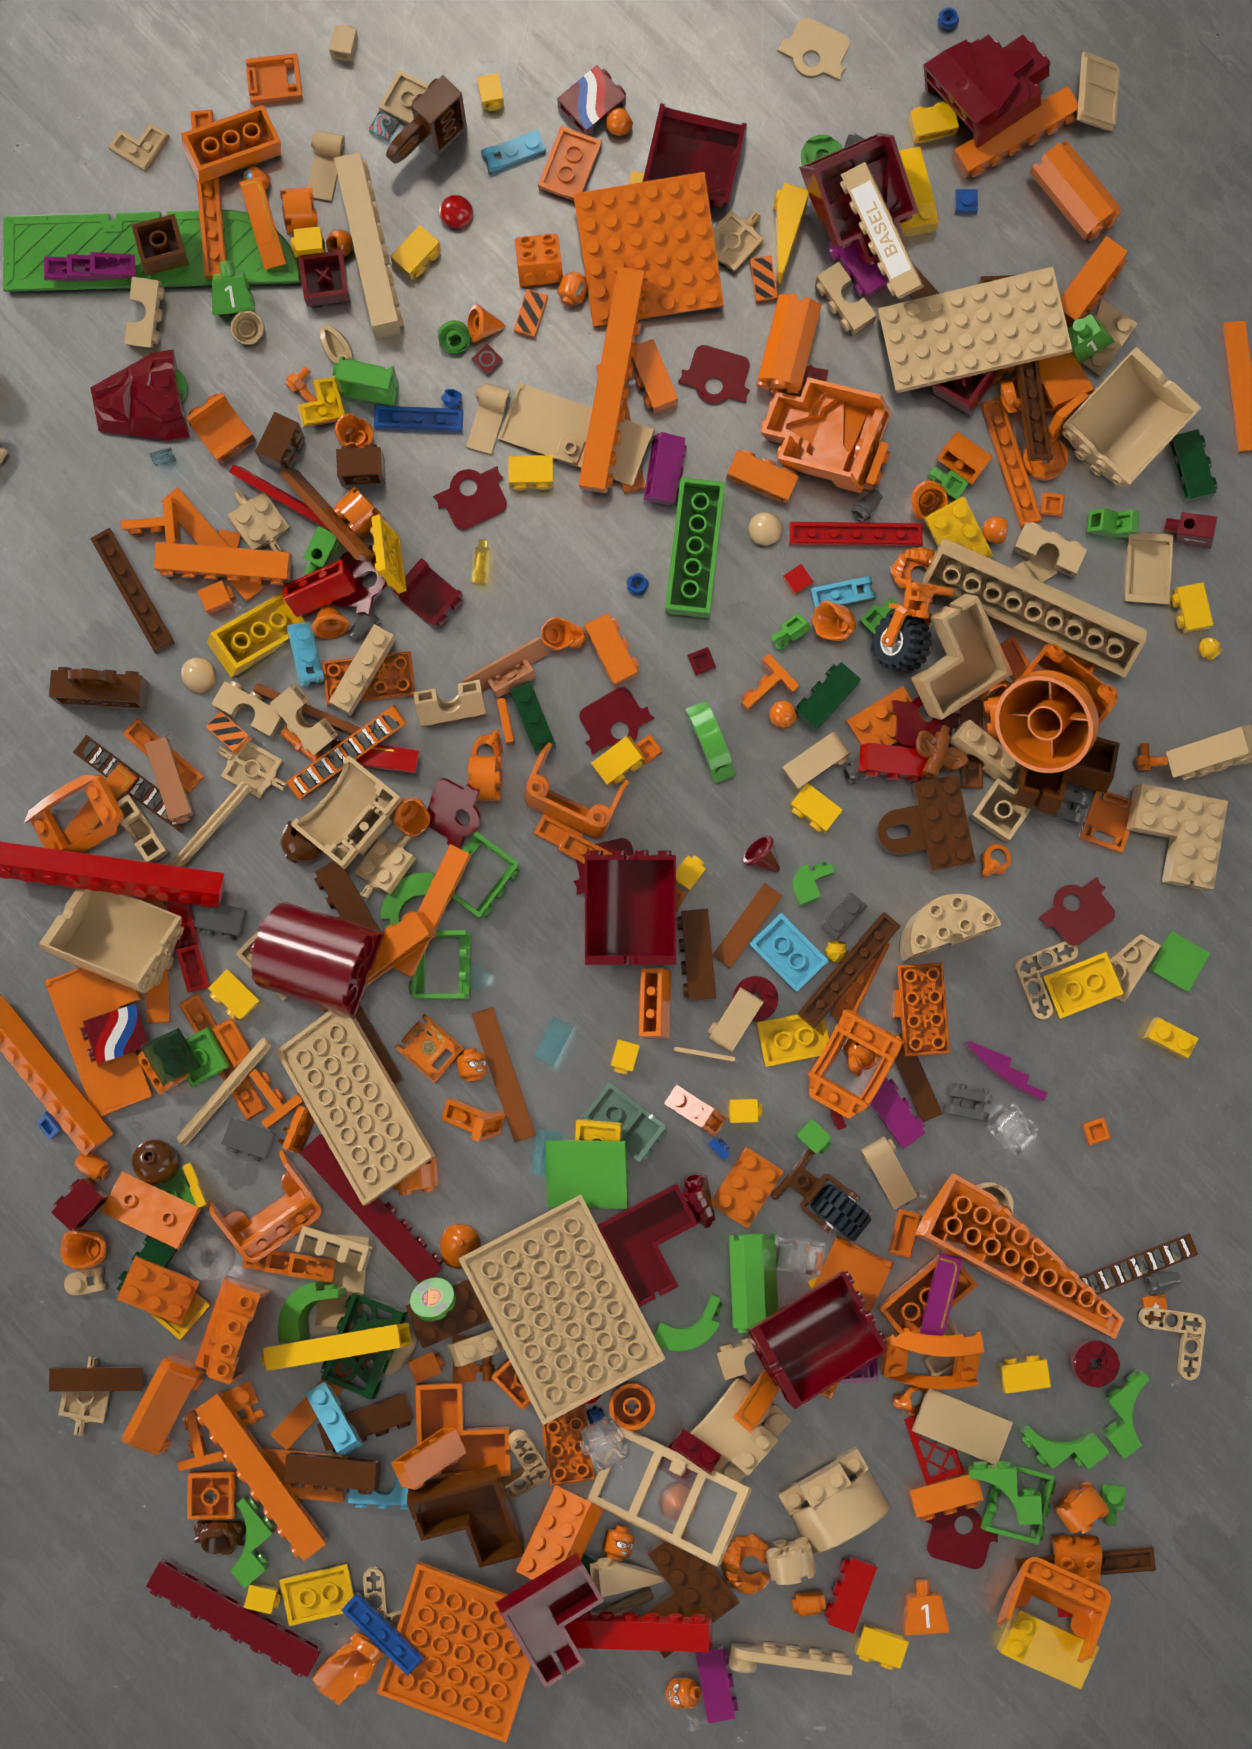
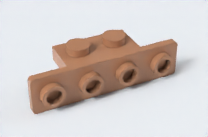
M537 637L462 679V682L480 680L482 692L491 687L497 698L510 693V690L526 684L531 679L537 677L531 664L546 657L548 652L541 638Z

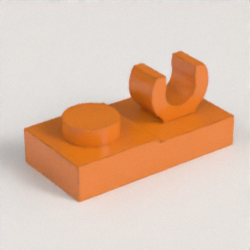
M298 1105L290 1128H283V1131L288 1134L285 1140H278L280 1144H283L282 1148L298 1154L303 1150L314 1123L308 1108Z

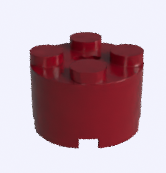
M751 976L743 979L735 988L732 1000L741 987L752 995L754 993L758 994V998L764 1001L751 1022L764 1021L775 1012L779 1000L778 992L775 985L768 979L761 976Z
M1088 1339L1079 1342L1071 1351L1070 1368L1072 1374L1080 1382L1091 1387L1100 1388L1110 1384L1116 1378L1120 1368V1360L1116 1351L1109 1344L1096 1339ZM1091 1359L1097 1360L1098 1366L1096 1368L1092 1366Z

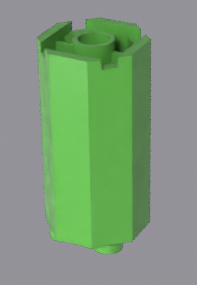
M764 1233L737 1234V1239H734V1235H728L732 1326L737 1328L738 1333H748L747 1330L778 1311L775 1233H769V1238H766Z

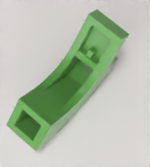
M707 701L686 708L691 727L702 747L715 784L736 776L727 745Z
M434 872L416 873L407 876L398 883L391 895H386L381 909V920H390V924H386V928L401 922L402 910L408 902L418 897H425L435 877Z
M320 1281L303 1285L295 1290L285 1301L279 1315V1343L309 1339L307 1321L312 1307L325 1299L347 1297L346 1287L338 1288V1284L324 1285V1282Z
M711 1294L702 1317L690 1327L676 1328L660 1321L654 1333L659 1347L671 1351H685L705 1343L715 1333L720 1324L712 1318L713 1315H719L723 1305L719 1303L721 1298Z

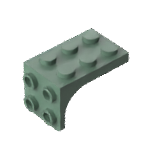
M608 1082L581 1117L584 1120L622 1123V1141H626V1153L638 1162L641 1159L646 1162L654 1151L651 1149L654 1142L660 1143L668 1133L664 1130L667 1125L655 1118L610 1082Z

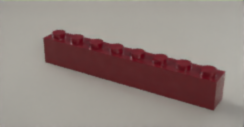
M319 1134L300 1152L419 1284L424 1280L434 1278L444 1269L441 1265L444 1262L436 1252L433 1254L429 1252L426 1248L428 1243L420 1235L416 1237L411 1232L413 1227L405 1218L400 1220L395 1213L398 1211L389 1201L385 1203L379 1196L370 1204L362 1205L322 1134Z
M165 1559L158 1563L146 1585L150 1589L149 1592L155 1597H165L170 1600L169 1603L173 1607L180 1610L184 1608L190 1611L189 1615L199 1621H202V1619L206 1620L214 1630L218 1632L223 1630L231 1634L230 1638L235 1642L247 1643L251 1646L250 1649L260 1655L264 1653L270 1656V1660L279 1666L283 1664L291 1668L290 1671L298 1677H303V1675L308 1677L323 1650L319 1645L260 1612L244 1608V1603Z

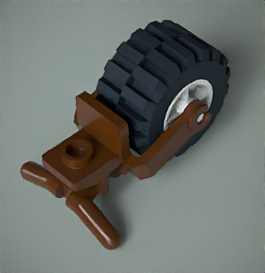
M807 1149L793 1168V1173L790 1176L787 1175L772 1192V1199L778 1200L791 1186L804 1197L800 1203L801 1210L817 1222L823 1230L831 1235L834 1232L833 1229H835L848 1240L856 1241L872 1221L870 1215L855 1203L858 1202L860 1196L854 1191L849 1190L830 1174H824L818 1180L807 1171L805 1167L814 1156V1153ZM830 1180V1181H831L832 1183H834L837 1187H839L842 1191H840L838 1188H836L835 1186H833V1185H831V1184H827V1185L823 1188V1190L819 1193V1195L815 1198V1200L810 1204L812 1210H813L818 1216H820L824 1221L827 1222V1223H824L821 1219H819L816 1215H814V1214H813L811 1211H809L806 1207H807V1205L813 1200V1198L817 1195V1193L821 1190V1188L824 1186V1184L826 1183V1181Z

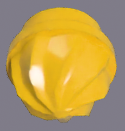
M1212 637L1202 639L1199 644L1201 656L1203 658L1206 657L1209 661L1218 656L1222 651L1220 642Z
M828 941V947L825 948L827 958L835 963L842 961L846 953H848L846 943L841 941Z

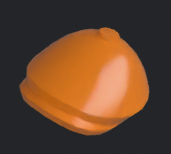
M929 480L918 484L913 490L911 497L914 514L919 519L924 520L923 517L947 505L948 495L945 488L939 483Z
M456 1224L448 1227L443 1232L440 1241V1250L444 1263L455 1269H463L458 1258L480 1247L481 1242L477 1232L466 1224Z

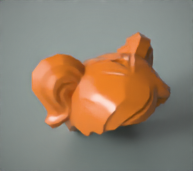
M848 1038L843 1047V1053L849 1061V1068L857 1077L861 1076L862 1070L873 1068L882 1058L881 1055L851 1038Z

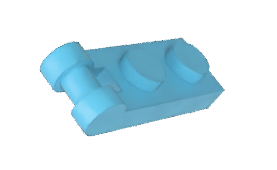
M538 130L481 150L483 158L488 162L486 166L489 172L498 171L546 152ZM500 154L502 159L496 160L495 156Z
M867 576L811 588L814 608L826 600L840 605H848L876 599L875 591H872L871 587L873 583L872 577ZM862 586L864 593L858 594L857 587Z
M311 622L287 626L300 685L307 686L312 682L316 684L323 683L324 674L320 667ZM306 668H311L312 673L308 674Z

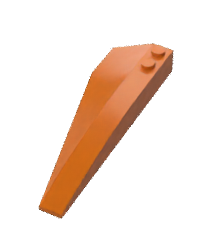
M952 1173L924 1213L914 1235L953 1256L962 1258V1261L1112 1339H1116L1125 1318L1109 1303L1099 1297L1093 1288L1083 1282L1077 1273L1067 1267L1061 1258L1038 1237H1035L1029 1231V1228L1019 1222L1013 1216V1213L998 1202L997 1198Z

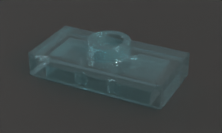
M553 1016L533 1057L554 1067L574 1026Z

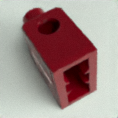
M1182 512L1180 520L1166 519L1164 531L1177 533L1176 541L1211 549L1217 516Z

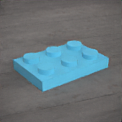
M782 913L749 944L795 992L802 988L829 961Z

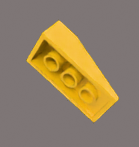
M921 147L899 150L919 211L912 215L913 218L906 222L899 221L903 235L907 237L936 232L939 220Z
M784 183L782 190H777L773 209L776 210L777 286H781L809 197L807 189Z
M283 592L210 632L206 643L232 679L288 643L290 639L287 626L304 623L305 621L302 616L296 617L283 599Z
M1014 1608L997 1649L1000 1653L1024 1665L1081 1689L1100 1646L1096 1645L1092 1658L1080 1663L1077 1660L1084 1639L1027 1610Z

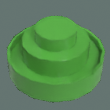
M448 321L438 331L439 344L443 350L449 353L462 352L470 343L469 329L460 321Z

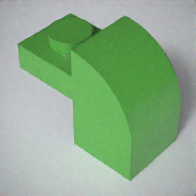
M1107 508L1090 510L1087 532L1101 537L1128 538L1129 534L1138 533L1140 511L1132 509L1116 512Z
M826 862L813 866V871L810 870L807 863L797 871L793 878L792 890L798 906L821 897L815 881L835 873L832 863L829 865Z

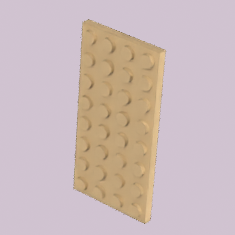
M1053 266L878 308L896 394L1072 352Z
M328 1011L275 1051L363 1206L370 1204L435 1157L433 1150L356 1018L352 1019Z

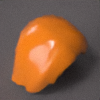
M826 600L822 601L814 610L812 623L816 634L821 638L842 641L848 639L855 631L856 621L854 613L844 605Z
M78 1230L66 1232L61 1240L60 1248L63 1263L76 1270H84L100 1264L106 1258V1241L100 1233L95 1231Z

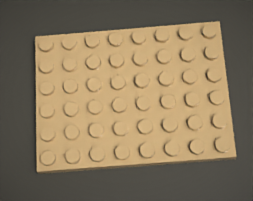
M582 1195L458 1258L542 1425L665 1360Z

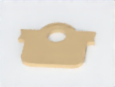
M806 17L798 21L789 39L782 38V43L777 48V52L792 58L795 69L805 77H817L824 73L840 81L841 74L846 70V67L842 66L841 62L849 48L850 41L845 34ZM807 52L818 54L820 61L816 66L809 67L803 62V56Z

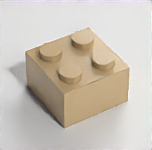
M997 778L969 818L1007 843L1011 840L1031 809L1012 804L1015 789Z

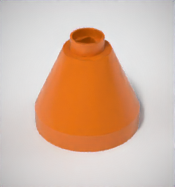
M1040 670L1021 676L1005 690L996 707L995 727L1002 746L1015 761L1037 772L1056 773L1075 766L1090 751L1098 735L1099 719L1091 693L1082 681L1060 672Z

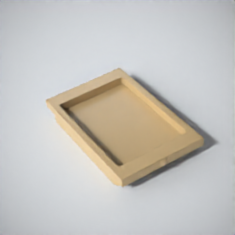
M1085 51L1082 52L1077 120L1111 132L1117 117L1120 69L1116 63Z
M1138 532L1128 535L1124 588L1125 602L1157 605L1170 604L1173 534Z

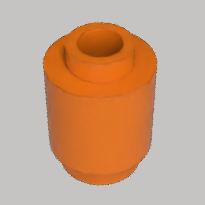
M81 1152L74 1163V1166L78 1168L77 1171L96 1182L100 1179L104 1180L110 1170L108 1168L109 1163L92 1152L86 1156Z
M817 1590L795 1594L796 1599H791L793 1612L798 1613L799 1617L821 1614V1611L826 1610L823 1592H817Z

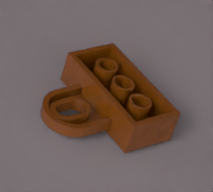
M444 75L439 79L435 78L429 84L428 90L414 98L411 105L414 119L391 142L387 149L386 157L394 164H397L407 158L421 143L437 156L467 127L462 92Z
M58 667V670H51L49 697L58 704L147 709L149 682L136 671H125V674H117V671L108 669L100 671L89 668L72 669L69 667Z
M958 774L914 782L911 788L915 806L892 810L886 813L878 824L877 837L885 850L898 855L924 850L928 873L970 866L976 863ZM907 825L910 828V835L908 837L891 839L887 835V830L890 827Z

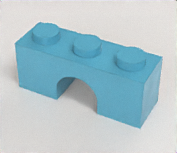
M324 1381L305 1393L338 1454L346 1457L364 1445L355 1427L344 1415L341 1409L342 1404L331 1385Z
M396 1476L395 1487L389 1492H382L377 1489L372 1491L370 1495L358 1494V1490L349 1489L348 1503H354V1507L366 1508L368 1504H377V1508L382 1509L390 1508L391 1505H400V1509H409L407 1505L408 1488L401 1487Z

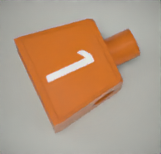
M929 1579L916 1580V1593L906 1594L903 1621L905 1636L949 1633L941 1595L939 1592H930Z

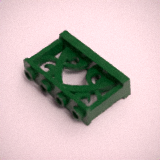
M354 1292L346 1300L345 1308L347 1310L344 1317L342 1316L339 1319L337 1335L367 1330L369 1328L402 1324L406 1320L408 1311L363 1293ZM362 1304L368 1305L372 1311V1320L368 1321V1314L364 1310L363 1317L359 1318L356 1314L357 1308ZM377 1308L393 1314L392 1318L377 1319ZM353 1321L356 1324V1326L350 1329L351 1323ZM394 1349L379 1351L378 1354L365 1355L359 1361L355 1356L324 1361L320 1370L323 1373L321 1380L362 1395V1397L369 1400L375 1399ZM370 1359L374 1365L372 1369H369L367 1364L363 1368V1363ZM338 1362L344 1364V1368L341 1371L352 1368V1372L347 1377L342 1378L336 1374L335 1366ZM357 1375L367 1385L364 1388L349 1381Z

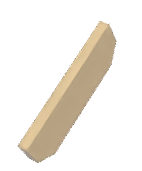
M674 1047L675 1052L724 1061H735V1057Z

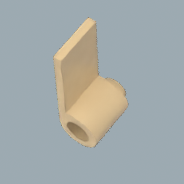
M319 130L316 134L312 135L311 147L314 148L315 156L307 188L312 187L314 199L332 202L338 176L334 157H339L343 154L344 135Z
M488 383L478 387L476 399H479V406L466 448L492 455L508 404L510 390Z
M1049 548L1037 554L1033 560L1023 561L1012 568L1042 583L1059 573L1053 570L1056 563V555Z
M834 731L782 768L796 788L799 789L835 764L840 767L849 760L848 755L850 752Z
M740 987L718 1023L714 1021L707 1031L710 1034L708 1039L732 1053L764 1001Z
M882 1137L860 1151L875 1174L892 1208L895 1210L918 1196L894 1153L897 1148L891 1138L886 1140L885 1137Z

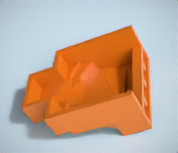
M809 377L806 384L801 388V397L776 392L774 398L770 400L767 417L762 421L761 433L766 440L782 444L777 451V459L782 466L795 469L797 472L832 480L836 487L861 493L892 413L882 395Z
M231 1276L224 1277L194 1364L195 1366L207 1369L206 1375L209 1378L230 1385L242 1377L243 1373L236 1371L240 1358L237 1355L247 1325L253 1320L259 1299L269 1295L270 1289Z

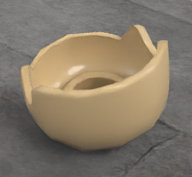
M252 311L240 312L231 321L230 330L233 338L239 343L251 345L257 343L263 336L264 324L262 318Z
M767 512L759 513L749 523V537L755 544L770 546L781 539L783 533L782 522L774 514Z
M194 657L183 664L181 678L188 690L193 693L203 694L213 687L216 682L215 671L208 660Z

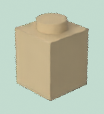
M334 25L329 48L331 58L353 62L358 35L356 29L351 25Z

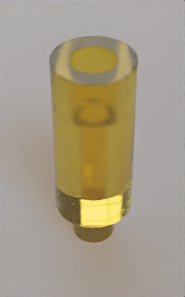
M479 539L478 547H474L471 583L476 585L487 584L490 548H487V540Z

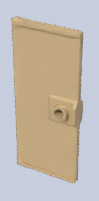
M519 382L498 439L541 455H553V459L561 463L582 468L592 407ZM624 419V422H620L619 425L621 441L615 447V452L618 454L616 466H612L611 474L614 475L613 480L634 486L648 446L655 434V429Z

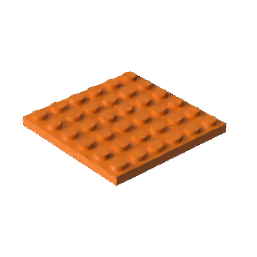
M705 172L573 193L586 281L588 283L587 288L593 327L608 325L618 267L645 271L646 278H649L648 291L643 293L642 299L645 300V309L643 314L640 313L639 320L724 306Z
M419 1561L415 1568L397 1630L425 1658L407 1676L388 1657L377 1694L506 1743L509 1739L531 1669L528 1659L495 1603L508 1594Z

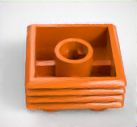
M508 1358L492 1374V1379L523 1410L531 1401L521 1382L518 1381V1376Z
M234 1471L190 1472L188 1474L187 1519L232 1520L235 1517L236 1473ZM210 1490L217 1494L213 1501H211L210 1497H206Z

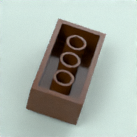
M468 1279L452 1285L456 1295L455 1305L442 1319L424 1321L414 1314L410 1303L405 1306L423 1349L489 1321Z

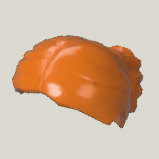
M555 616L548 619L542 625L541 640L551 650L558 651L567 647L578 649L585 643L586 634L580 626L573 625L572 622Z

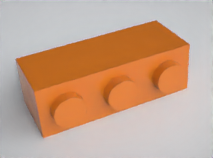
M654 339L637 344V353L635 357H632L631 365H633L637 373L635 381L638 388H643L645 396H643L646 408H651L653 414L678 405L677 394Z
M737 450L727 472L726 479L787 505L799 476L790 468L784 467L782 469L775 466V463L769 459L764 458L761 460L756 458L755 454L751 451Z
M606 613L584 624V629L614 687L638 676L637 669L640 666L635 656L630 657L627 651L630 649V646L625 637H620L617 631L620 627L615 617L611 618L609 613Z
M641 968L640 1037L648 1039H669L671 971L663 968Z
M443 1427L392 1461L391 1464L401 1487L416 1490L424 1486V1482L429 1478L440 1475L445 1467L456 1464L460 1457L466 1454V1450L456 1428Z
M969 1474L908 1491L915 1518L921 1517L922 1521L935 1518L934 1513L943 1511L944 1515L957 1512L956 1507L965 1505L966 1509L979 1506L978 1501L984 1500L979 1481L970 1479Z

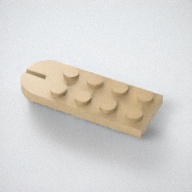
M764 1642L763 1645L732 1643L729 1657V1667L731 1670L740 1673H753L756 1670L757 1662L851 1676L853 1669L850 1658L846 1657V1654L842 1652H832V1655L823 1654V1650L810 1648L809 1652L800 1651V1647L793 1645L779 1648L777 1644L771 1642Z

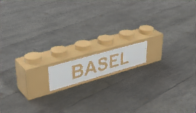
M864 162L841 174L843 179L840 182L844 193H849L853 200L849 204L855 215L859 213L862 220L859 222V226L863 234H868L871 242L868 245L873 255L877 254L881 261L877 264L882 275L887 274L890 282L887 283L891 295H896L901 299L923 288L922 281L869 166Z

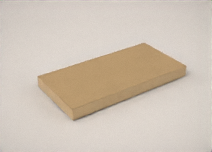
M336 1235L369 1246V1237ZM336 1260L332 1283L324 1282V1285L338 1284V1288L346 1287L347 1297L319 1301L316 1309L315 1326L337 1327L339 1319L342 1316L344 1317L346 1313L345 1303L348 1296L354 1292L365 1293L366 1270L360 1272L357 1271V1266L344 1262L340 1263ZM363 1304L357 1308L356 1314L359 1318L363 1315ZM353 1321L351 1323L350 1328L356 1326V1324Z
M927 1388L912 1431L990 1464L997 1465L1013 1422L934 1389Z

